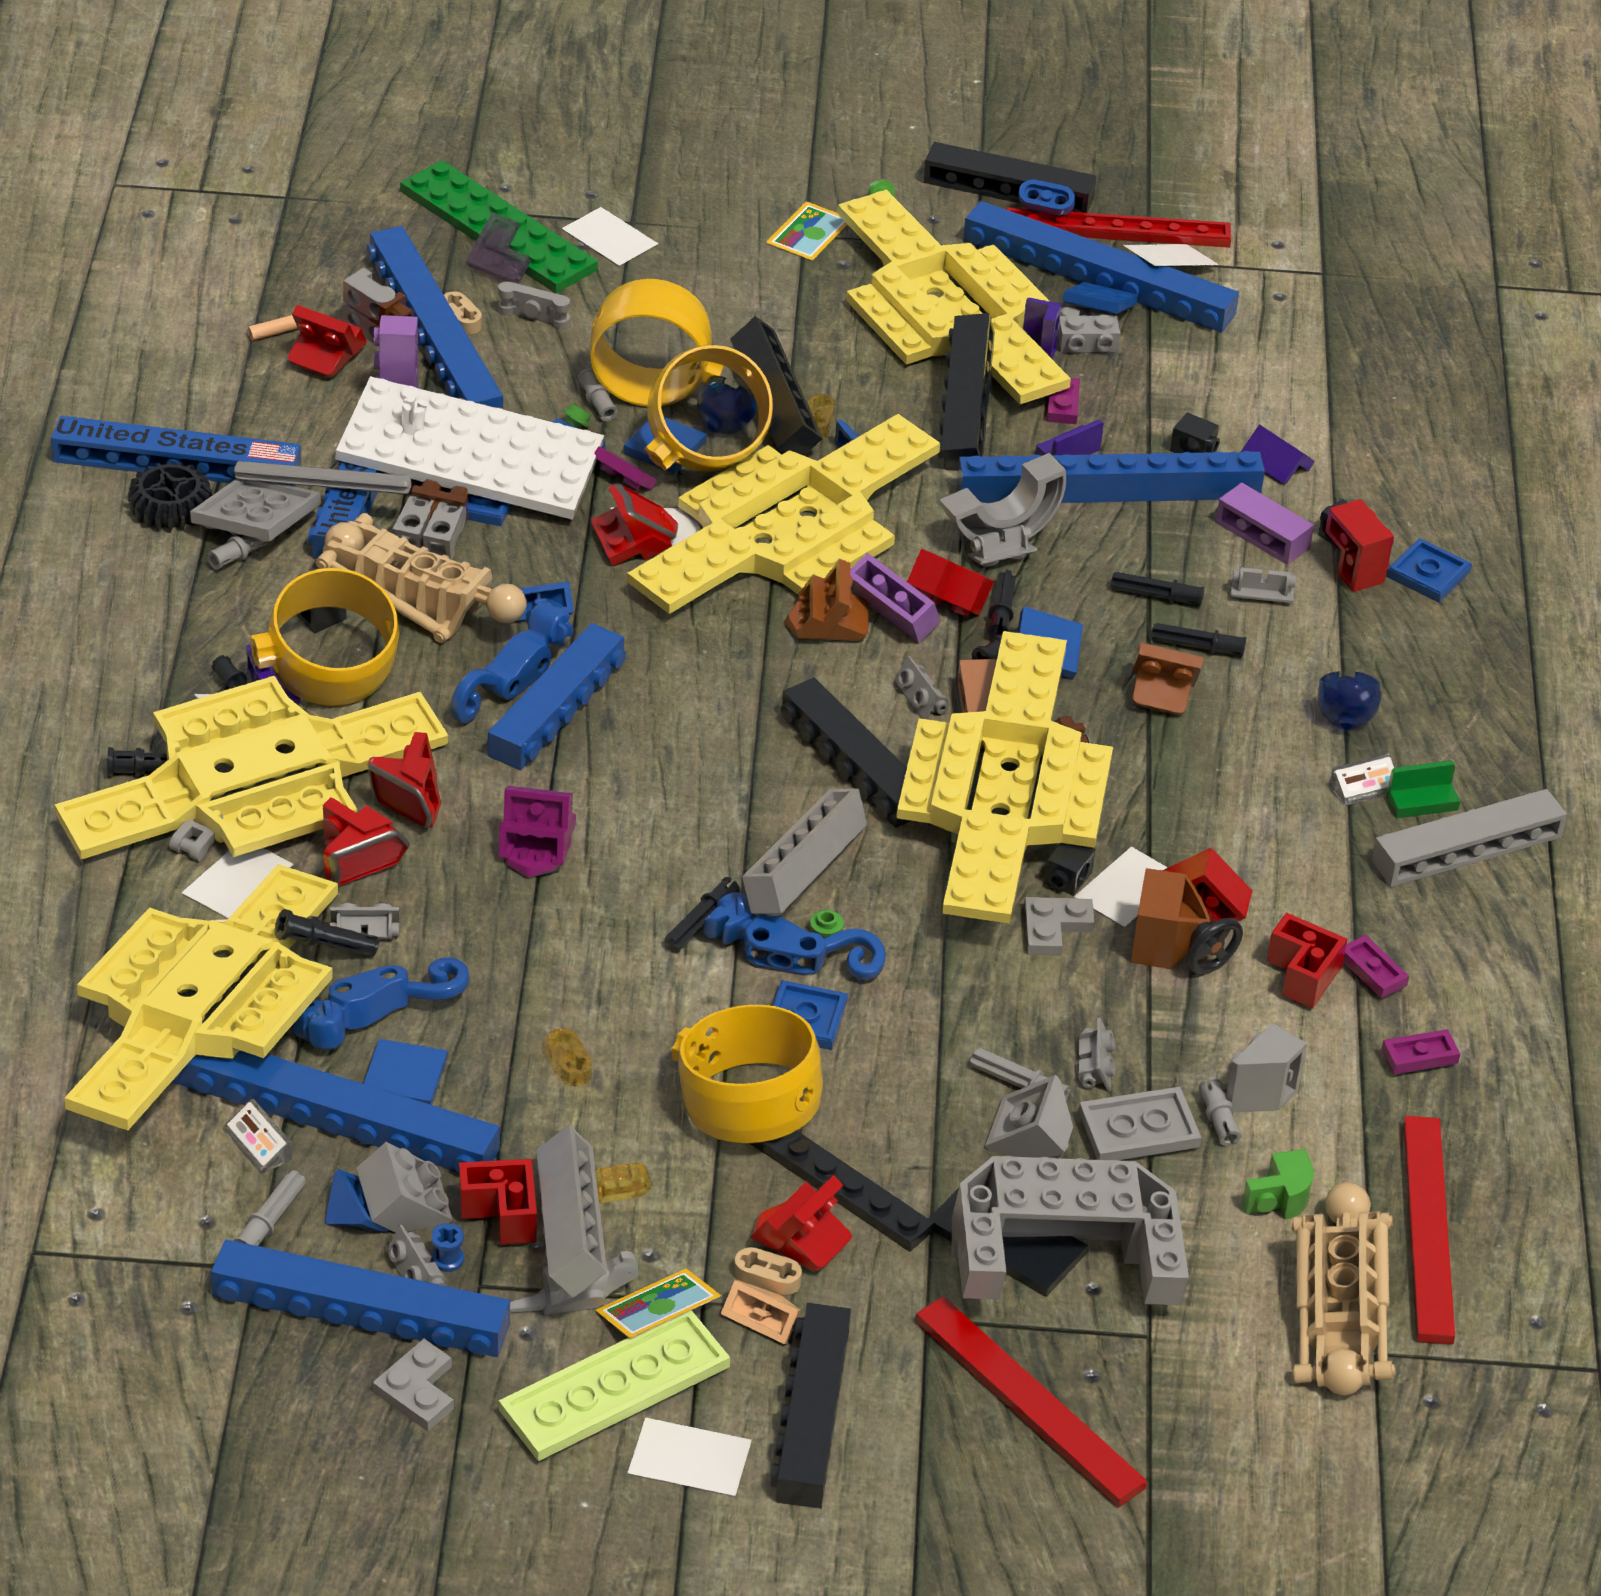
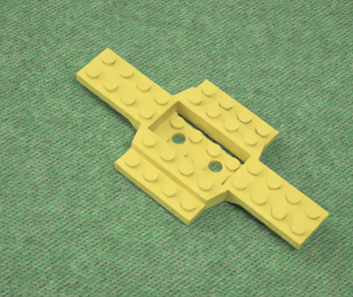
M888 190L838 204L837 214L882 260L884 267L872 274L871 284L847 291L846 301L906 365L931 356L947 355V350H951L949 329L954 327L955 316L983 314L979 310V306L972 303L964 295V289L987 313H990L995 331L991 375L1019 404L1070 388L1071 378L1022 328L1027 298L1049 300L995 245L986 246L978 250L971 243L941 246ZM946 271L956 280V282H957L962 288L957 287V286L949 279V275L946 273ZM930 292H938L943 296L938 298L935 295L927 294Z
M897 414L818 461L790 450L780 454L767 445L740 463L731 466L678 497V507L699 521L703 529L628 572L627 582L669 614L739 572L760 574L783 583L798 594L813 574L825 578L839 558L850 562L851 569L867 553L875 557L894 545L895 535L873 520L874 510L867 500L877 489L940 452V442ZM802 489L799 495L793 497L788 501L780 502L781 500L787 498L788 496ZM780 502L778 504V507L773 509L772 511L766 514L758 515L759 513L765 511L766 509ZM803 511H812L816 513V516L802 517L800 513ZM756 516L755 521L751 522L745 527L736 528L739 525ZM764 537L770 539L772 542L770 544H757L755 540Z
M1003 631L986 711L954 713L951 715L950 723L918 719L897 809V818L930 823L958 834L943 903V914L1010 924L1024 853L1028 845L1066 843L1095 848L1113 747L1081 742V732L1052 721L1067 640ZM982 742L985 751L972 810H967ZM1043 755L1031 819H1028L1039 762ZM1006 762H1012L1017 764L1019 768L1015 771H1006L1001 765ZM995 808H1005L1009 811V814H992L991 811Z
M271 676L153 712V722L166 742L167 761L149 776L55 804V815L81 860L177 830L183 822L194 818L196 823L211 829L214 832L215 840L219 843L225 842L232 856L236 857L324 829L322 805L330 797L357 813L356 806L343 787L342 777L367 770L369 758L373 756L402 759L404 748L406 745H410L414 732L427 733L431 749L448 744V734L421 692L329 719L309 715L287 697L276 677ZM280 744H286L294 747V750L291 753L284 754L278 752L276 747ZM219 763H225L233 766V769L229 772L221 773L214 767ZM301 768L311 769L292 776L282 778L288 772H292ZM269 778L279 779L257 787L250 788L254 786L256 782H260ZM241 787H242V788H250V789H247V790H244V791H241V792H237V793H234V794H231V795H228V796L219 798V797L223 796L225 792H228V791H231V790H234V789H237V788H241Z
M278 864L226 920L208 921L180 918L149 908L77 984L78 996L107 1005L109 1017L125 1028L121 1037L64 1098L65 1109L128 1131L195 1055L233 1059L241 1050L264 1058L332 980V967L301 958L289 950L297 940L290 938L280 940L276 938L274 929L277 917L283 909L291 910L294 915L306 918L311 915L318 917L338 895V883ZM224 953L229 955V957L220 958L213 954ZM251 963L256 964L202 1024L205 1014L216 1002L223 998L226 990L240 979L243 971ZM190 989L197 992L191 997H183L178 994L187 992Z

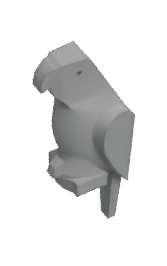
M629 1251L619 1252L620 1256L607 1260V1274L574 1298L563 1288L557 1289L547 1276L548 1266L543 1267L544 1288L537 1295L510 1302V1313L543 1310L544 1315L599 1308L612 1291L638 1277V1264L635 1255Z

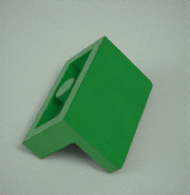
M1452 760L1396 767L1391 770L1386 797L1397 819L1459 810L1460 799L1452 785L1455 770Z

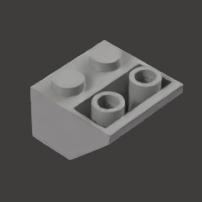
M1274 1023L1262 1033L1257 1032L1250 1041L1249 1046L1242 1052H1236L1229 1063L1228 1068L1231 1070L1230 1078L1224 1092L1227 1094L1226 1100L1232 1103L1234 1112L1279 1110L1299 1090L1307 1043Z
M385 1142L357 1167L372 1222L396 1233L399 1225H403L406 1232L435 1227L443 1223L449 1224L453 1220L448 1205L449 1199L441 1183V1173L438 1167L431 1161H424L412 1155L404 1148L400 1149Z

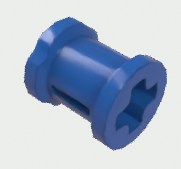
M443 1223L436 1226L432 1231L431 1243L435 1249L431 1254V1260L443 1272L458 1270L464 1262V1252L460 1248L463 1244L464 1232L455 1224Z

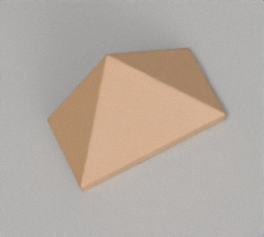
M734 1280L721 1314L778 1342L787 1344L801 1310L780 1294Z

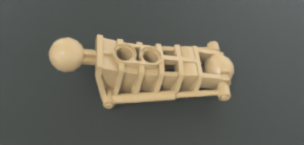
M366 513L360 514L354 521L340 522L332 526L325 536L323 553L315 561L319 569H347L372 579L389 595L397 612L433 633L434 639L439 643H444L459 630L467 611L475 612L482 604L487 606L488 612L493 619L499 623L507 624L519 620L527 606L523 591L514 584L503 583L493 589L490 588L493 579L491 569L487 567L483 569L470 567V563L462 562L460 564L449 559V556H440L429 552V549L424 546L418 548L410 544L405 537L400 538L384 528L379 530L374 527L371 516Z
M1344 1182L1336 1185L1328 1192L1325 1200V1209L1330 1220L1336 1223V1226L1327 1227L1324 1214L1303 1215L1302 1217H1294V1220H1291L1292 1231L1296 1234L1297 1310L1300 1311V1364H1295L1294 1368H1292V1379L1295 1380V1383H1312L1313 1380H1317L1318 1387H1327L1332 1393L1343 1396L1355 1393L1363 1385H1371V1378L1376 1380H1392L1393 1376L1396 1375L1395 1364H1392V1361H1387V1307H1389L1388 1229H1391V1226H1393V1216L1389 1212H1369L1371 1207L1370 1198L1366 1190L1355 1183ZM1309 1344L1316 1351V1366L1309 1364ZM1378 1345V1361L1372 1364V1353Z

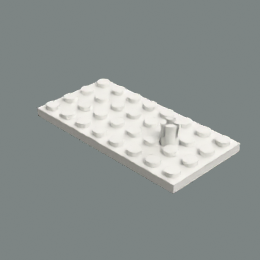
M370 377L336 449L335 460L394 475L409 476L411 479L422 482L426 479L437 481L442 487L450 489L455 486L465 487L468 489L469 494L573 520L597 460L594 453L598 446L602 447L604 435L537 419L528 415H521L501 408L478 404L473 401L418 389L413 386L390 382L385 379Z

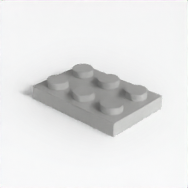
M1181 1087L1079 1102L1078 1112L1097 1160H1123L1199 1148L1201 1145L1202 1137Z

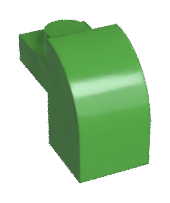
M1306 1149L1273 1153L1271 1155L1268 1177L1246 1180L1242 1200L1246 1214L1280 1209L1284 1220L1296 1217L1305 1210L1309 1202L1314 1177L1313 1165Z

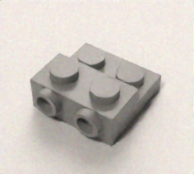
M1068 306L1061 308L1058 331L1060 353L1118 352L1120 329L1117 316L1087 307Z

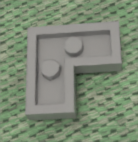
M1025 897L1027 955L1061 956V931L1093 932L1094 913L1092 899Z
M423 1339L372 1382L373 1392L422 1428L429 1431L454 1410V1399L432 1385L452 1368V1358L426 1339Z

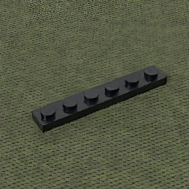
M797 1130L778 1139L750 1143L804 1181H807L817 1190L834 1175L843 1184L833 1195L838 1200L837 1203L909 1252L933 1232L934 1222Z

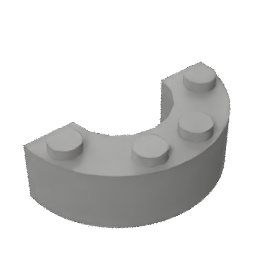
M1047 453L1022 464V476L1018 486L1010 495L1000 501L993 503L980 502L968 488L939 500L946 515L970 540H974L977 535L997 531L999 532L1000 541H1003L1002 530L1019 525L1030 527L1032 536H1034L1053 518L1062 502L1066 488V470L1050 453Z

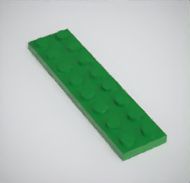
M443 160L400 182V192L554 293L562 291L598 270V260Z

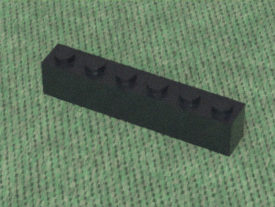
M934 142L925 160L923 183L1020 203V186L1027 180L1036 179L1069 187L1075 196V205L1071 212L1088 213L1094 200L1097 176ZM1030 196L1029 198L1036 199L1037 196ZM1058 202V203H1056V204L1061 205V204H1065V203H1064V202Z
M990 313L955 316L954 327L949 329L951 350H947L946 355L949 372L944 374L947 395H942V409L945 414L939 421L942 440H938L940 442L938 457L943 458L946 470L959 469L960 457H983L995 339V331Z
M754 316L730 340L735 350L745 354L757 364L769 383L773 412L768 432L774 439L773 447L780 454L790 450L804 456L823 439L775 330L757 316Z
M815 677L784 690L780 710L785 722L791 724L801 734L802 738L820 753L825 761H828L836 768L843 779L848 780L856 789H859L860 796L867 799L877 809L881 817L886 818L895 828L910 822L911 820L897 818V809L907 767Z
M807 1303L805 1317H797L795 1339H799L801 1342L800 1346L793 1345L790 1368H796L795 1375L788 1374L785 1397H791L790 1404H783L780 1426L786 1427L785 1434L778 1433L775 1456L781 1457L780 1464L773 1463L770 1486L777 1487L776 1503L822 1509L849 1336L851 1308Z

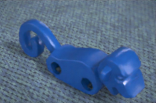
M541 602L534 609L528 610L526 621L529 630L513 636L489 665L484 669L472 670L459 682L451 701L452 717L463 724L472 721L476 717L481 707V696L473 689L479 684L482 688L502 699L509 700L515 698L539 679L550 664L552 656L549 646L565 645L563 639L567 636H572L574 633L573 626L568 621L571 618L570 615L549 602ZM542 662L543 665H542V667L538 670L539 663Z
M732 892L726 894L718 900L717 908L704 920V934L707 937L718 938L722 936V943L724 945L742 939L746 959L759 967L799 975L816 974L824 966L826 954L854 944L868 948L873 956L869 964H863L860 962L864 957L863 948L857 946L851 949L846 963L848 972L855 978L862 980L875 978L881 973L885 963L886 953L884 945L876 935L869 931L856 928L846 929L823 939L821 934L807 932L779 916L770 917L765 914L755 915V913H751L748 898L742 893ZM756 948L766 951L767 955L764 958L758 959L752 956L751 951ZM800 958H810L814 964L809 968H804L798 964V960Z
M445 957L436 959L428 967L431 983L409 981L407 969L397 965L383 966L340 979L329 987V1000H314L292 1025L293 1032L305 1041H309L313 1047L336 1049L337 1046L343 1043L346 1029L353 1030L366 1027L390 1012L407 1006L410 998L445 1000L459 995L469 985L468 967L462 961L455 958ZM386 973H395L396 975L392 978L381 977ZM447 974H453L456 977L448 981ZM340 987H349V991L338 992L336 990Z

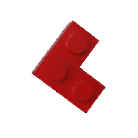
M1362 499L1330 508L1325 532L1341 549L1337 574L1352 592L1384 583L1394 543L1392 532L1384 526L1374 511L1369 509Z
M921 548L907 583L915 587V589L935 604L941 605L942 600L952 604L950 610L968 617L969 612L980 616L994 581Z
M1212 848L1206 849L1162 870L1188 876L1201 897L1212 923L1223 918H1234L1238 921L1246 918L1252 889Z
M1286 912L1271 932L1267 962L1287 970L1282 995L1314 1008L1343 966L1347 938Z
M532 1159L460 1162L459 1195L461 1219L498 1217L500 1245L537 1243V1210Z

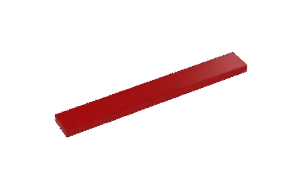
M1005 208V210L1085 238L1230 248L1231 223L1082 212L1054 215L1031 209Z
M1405 1116L1403 1128L1417 1342L1454 1344L1455 1325L1440 1118Z
M942 1296L916 1313L915 1322L1118 1508L1146 1489L1147 1480L947 1298Z

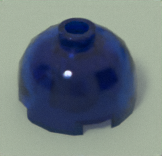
M717 375L710 376L704 383L697 397L698 412L704 421V426L714 433H736L744 429L752 421L757 413L754 410L757 404L753 396L742 386L739 385L735 389L724 383L727 378Z
M1340 671L1325 674L1319 680L1317 702L1322 715L1328 721L1337 725L1340 729L1352 730L1355 727L1368 723L1374 718L1378 712L1382 696L1378 680L1361 672H1355V677H1339Z

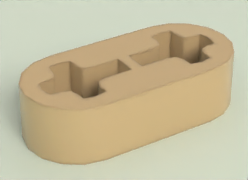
M447 292L443 294L466 334L478 333L482 329V313L460 292Z
M752 1247L740 1250L735 1256L734 1273L739 1281L780 1295L793 1294L801 1286V1266L790 1258ZM785 1274L788 1275L786 1279H782V1277H784Z

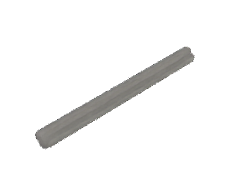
M238 461L234 467L235 478L239 480L408 494L412 486L411 478L405 475Z

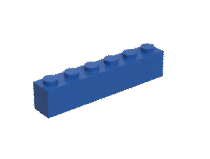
M591 623L488 731V757L520 771L530 761L535 760L543 746L555 738L557 731L565 723L567 724L572 720L574 713L582 705L588 703L591 695L597 688L604 686L611 673L623 665L626 658L624 636Z

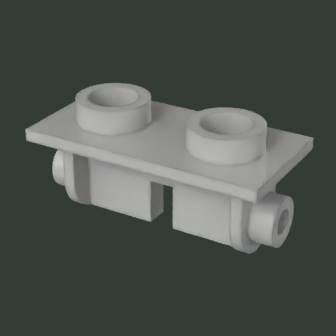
M1019 525L1003 529V541H1000L999 532L997 531L977 535L974 540H971V548L974 553L968 554V557L982 566H993L999 563L998 560L1025 558L1027 553L1035 552L1037 548L1028 543V539L1032 538L1030 527Z
M1240 566V569L1233 570L1231 597L1293 603L1296 575H1290V571L1268 570L1267 578H1262V569Z
M907 656L895 679L896 684L922 719H927L931 712L945 713L949 708L947 697L942 695L938 689H934L935 684L927 675L926 669L916 664L911 656Z
M351 903L330 907L331 926L361 933V927H368V934L375 935L378 939L392 940V936H399V907H392L385 903L374 904L372 907H358Z
M1097 1018L1096 1029L1085 1028L1079 1035V1056L1081 1058L1079 1060V1081L1086 1088H1092L1096 1084L1104 1083L1109 1092L1111 1091V1076L1116 1074L1114 1060L1111 1056V1051L1115 1050L1116 1045L1112 1031L1106 1030L1101 1018Z
M399 1225L389 1244L387 1253L401 1277L446 1286V1277L441 1273L435 1262H430L432 1256L425 1247L421 1236L415 1235L413 1232L407 1233L403 1225Z

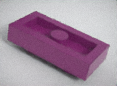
M1071 378L1070 388L1049 395L1047 422L1077 424L1080 378Z
M600 446L597 447L594 454L596 459L603 462L600 466L601 469L614 476L618 472L625 476L623 482L639 490L640 486L650 490L653 489L657 482L656 478Z
M1367 935L1346 945L1343 962L1381 999L1408 985L1409 975Z
M1448 1029L1383 1040L1381 1049L1393 1074L1457 1064L1460 1058V1052Z

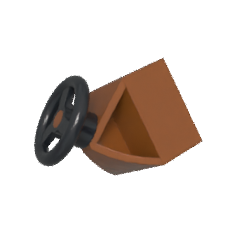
M1146 868L1137 915L1131 963L1172 969L1188 953L1187 964L1191 971L1197 974L1210 973L1224 965L1234 955L1241 943L1243 928L1240 922L1234 918H1223L1210 923L1211 920L1204 903L1186 874ZM1232 929V938L1224 950V940ZM1207 955L1216 956L1215 959L1208 963L1199 964L1197 961Z

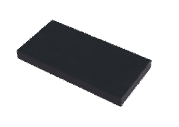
M959 1188L928 1218L934 1222L933 1231L951 1242L952 1214ZM1073 1236L1002 1237L1006 1274L1045 1297L1082 1260L1088 1250L1087 1244Z

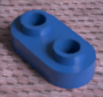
M1031 179L1025 181L1019 188L1020 203L1027 209L1054 215H1066L1074 208V192L1067 186ZM1030 196H1037L1036 199H1031V198H1029V197H1030ZM1058 202H1064L1065 204L1059 205V204H1056V203H1058Z

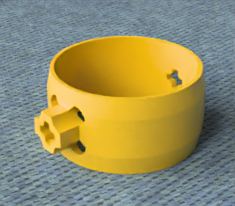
M659 279L635 280L613 290L600 306L591 327L590 358L593 371L599 382L617 398L631 404L646 407L652 385L664 368H646L635 365L620 357L612 350L603 336V333L610 326L628 318L653 317L668 321L684 330L693 339L697 347L711 345L712 343L710 321L702 303L685 288ZM697 361L677 367L667 375L661 392V406L670 405L686 398L697 388L700 382L710 386L715 385L724 366L714 362Z
M700 346L677 355L660 372L649 393L647 415L649 427L654 438L645 447L649 458L664 471L676 462L688 469L705 472L725 470L745 460L764 440L771 424L773 412L772 394L765 375L757 364L745 354L725 346ZM707 361L721 364L736 372L751 389L758 409L757 430L750 446L730 456L711 457L693 452L682 445L668 429L661 409L662 387L667 375L671 371L687 363Z
M317 569L298 576L282 590L271 611L268 632L251 635L252 657L255 666H258L259 669L272 667L282 685L303 700L324 706L349 705L372 695L386 680L395 662L399 639V624L392 600L385 590L372 579L347 569ZM317 607H338L353 611L369 620L383 636L386 647L379 655L361 665L348 668H329L311 663L297 655L285 643L279 630L285 622L302 611Z
M742 1005L710 1014L698 1021L690 1029L685 1027L677 1034L676 1042L671 1051L672 1059L678 1061L683 1102L693 1124L705 1134L735 1143L770 1141L800 1129L813 1118L819 1109L823 1089L820 1048L812 1027L798 1014L770 1005ZM712 1028L713 1031L710 1036H706L705 1034L708 1029ZM715 1051L714 1058L709 1062L710 1055ZM770 1063L792 1068V1070L781 1076L756 1083L734 1084L709 1079L723 1070L745 1064Z

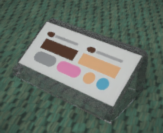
M1383 754L1337 766L1332 769L1329 785L1344 806L1387 795L1391 770L1395 768V765L1389 754Z
M254 1099L246 1103L223 1126V1131L260 1174L292 1159L290 1140Z

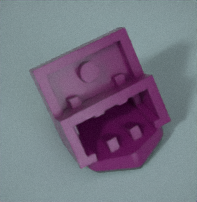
M516 786L505 788L504 821L500 824L499 857L505 858L506 864L510 868L527 878H532L554 872L560 865L564 864L571 846V836L576 826V814L572 813L573 793Z

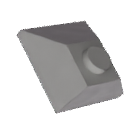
M1054 1075L1003 1096L985 1145L988 1150L1013 1157L1057 1158L1061 1156L1068 1148L1073 1124L1060 1079Z

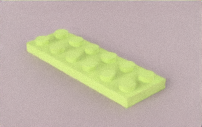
M690 1310L637 1336L627 1338L499 1400V1411L537 1461H540L729 1368L730 1356L693 1311Z

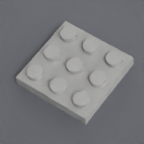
M235 479L191 510V522L204 525L208 529H221L229 531L233 535L250 536L258 541L267 542L273 540L284 530L321 504L320 492L282 483Z

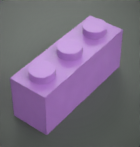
M381 315L380 327H374V346H379V351H375L374 369L380 370V375H375V378L419 389L418 317Z
M1240 483L1219 498L1216 523L1283 563L1290 564L1310 549L1314 524L1244 483Z
M869 553L850 569V577L853 578L852 593L865 598L868 606L917 643H920L940 623L935 603Z

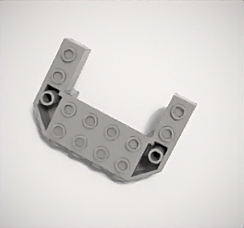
M992 1156L960 1183L952 1214L951 1254L952 1258L959 1259L963 1298H1000L1006 1275L1002 1237L1073 1236L1076 1239L1121 1241L1124 1264H1139L1144 1304L1181 1305L1189 1274L1176 1191L1138 1162L1087 1160L1082 1158Z

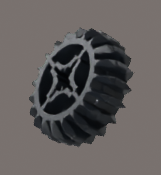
M170 461L166 465L156 463L154 468L146 466L144 472H137L136 478L131 479L128 502H130L132 515L137 517L138 522H145L147 527L156 525L158 530H161L163 527L169 528L171 531L174 527H180L184 530L187 524L195 526L196 523L191 522L190 511L212 496V489L208 477L203 475L202 470H195L193 465L185 467L182 462L175 465L171 464Z

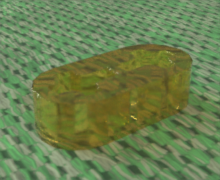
M814 394L810 397L808 406L815 422L819 423L818 429L824 439L828 436L833 422L835 400L828 394Z
M568 1028L552 1030L547 1036L546 1051L560 1078L570 1086H582L588 1083L592 1076V1061L577 1034Z
M629 1163L595 1169L599 1203L640 1197L646 1194L652 1186L647 1167L641 1163Z

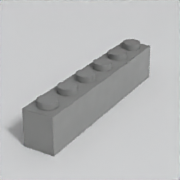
M829 789L742 876L751 913H765L766 916L770 917L782 914L800 896V893L828 867L829 863L857 837V834L867 825L859 789Z
M1544 789L1376 837L1371 862L1389 886L1393 887L1562 838L1567 813L1549 790Z
M568 1125L537 1148V1171L540 1180L541 1212L544 1221L545 1254L548 1262L547 1276L557 1289L563 1288L574 1298L607 1274L593 1147L573 1127Z

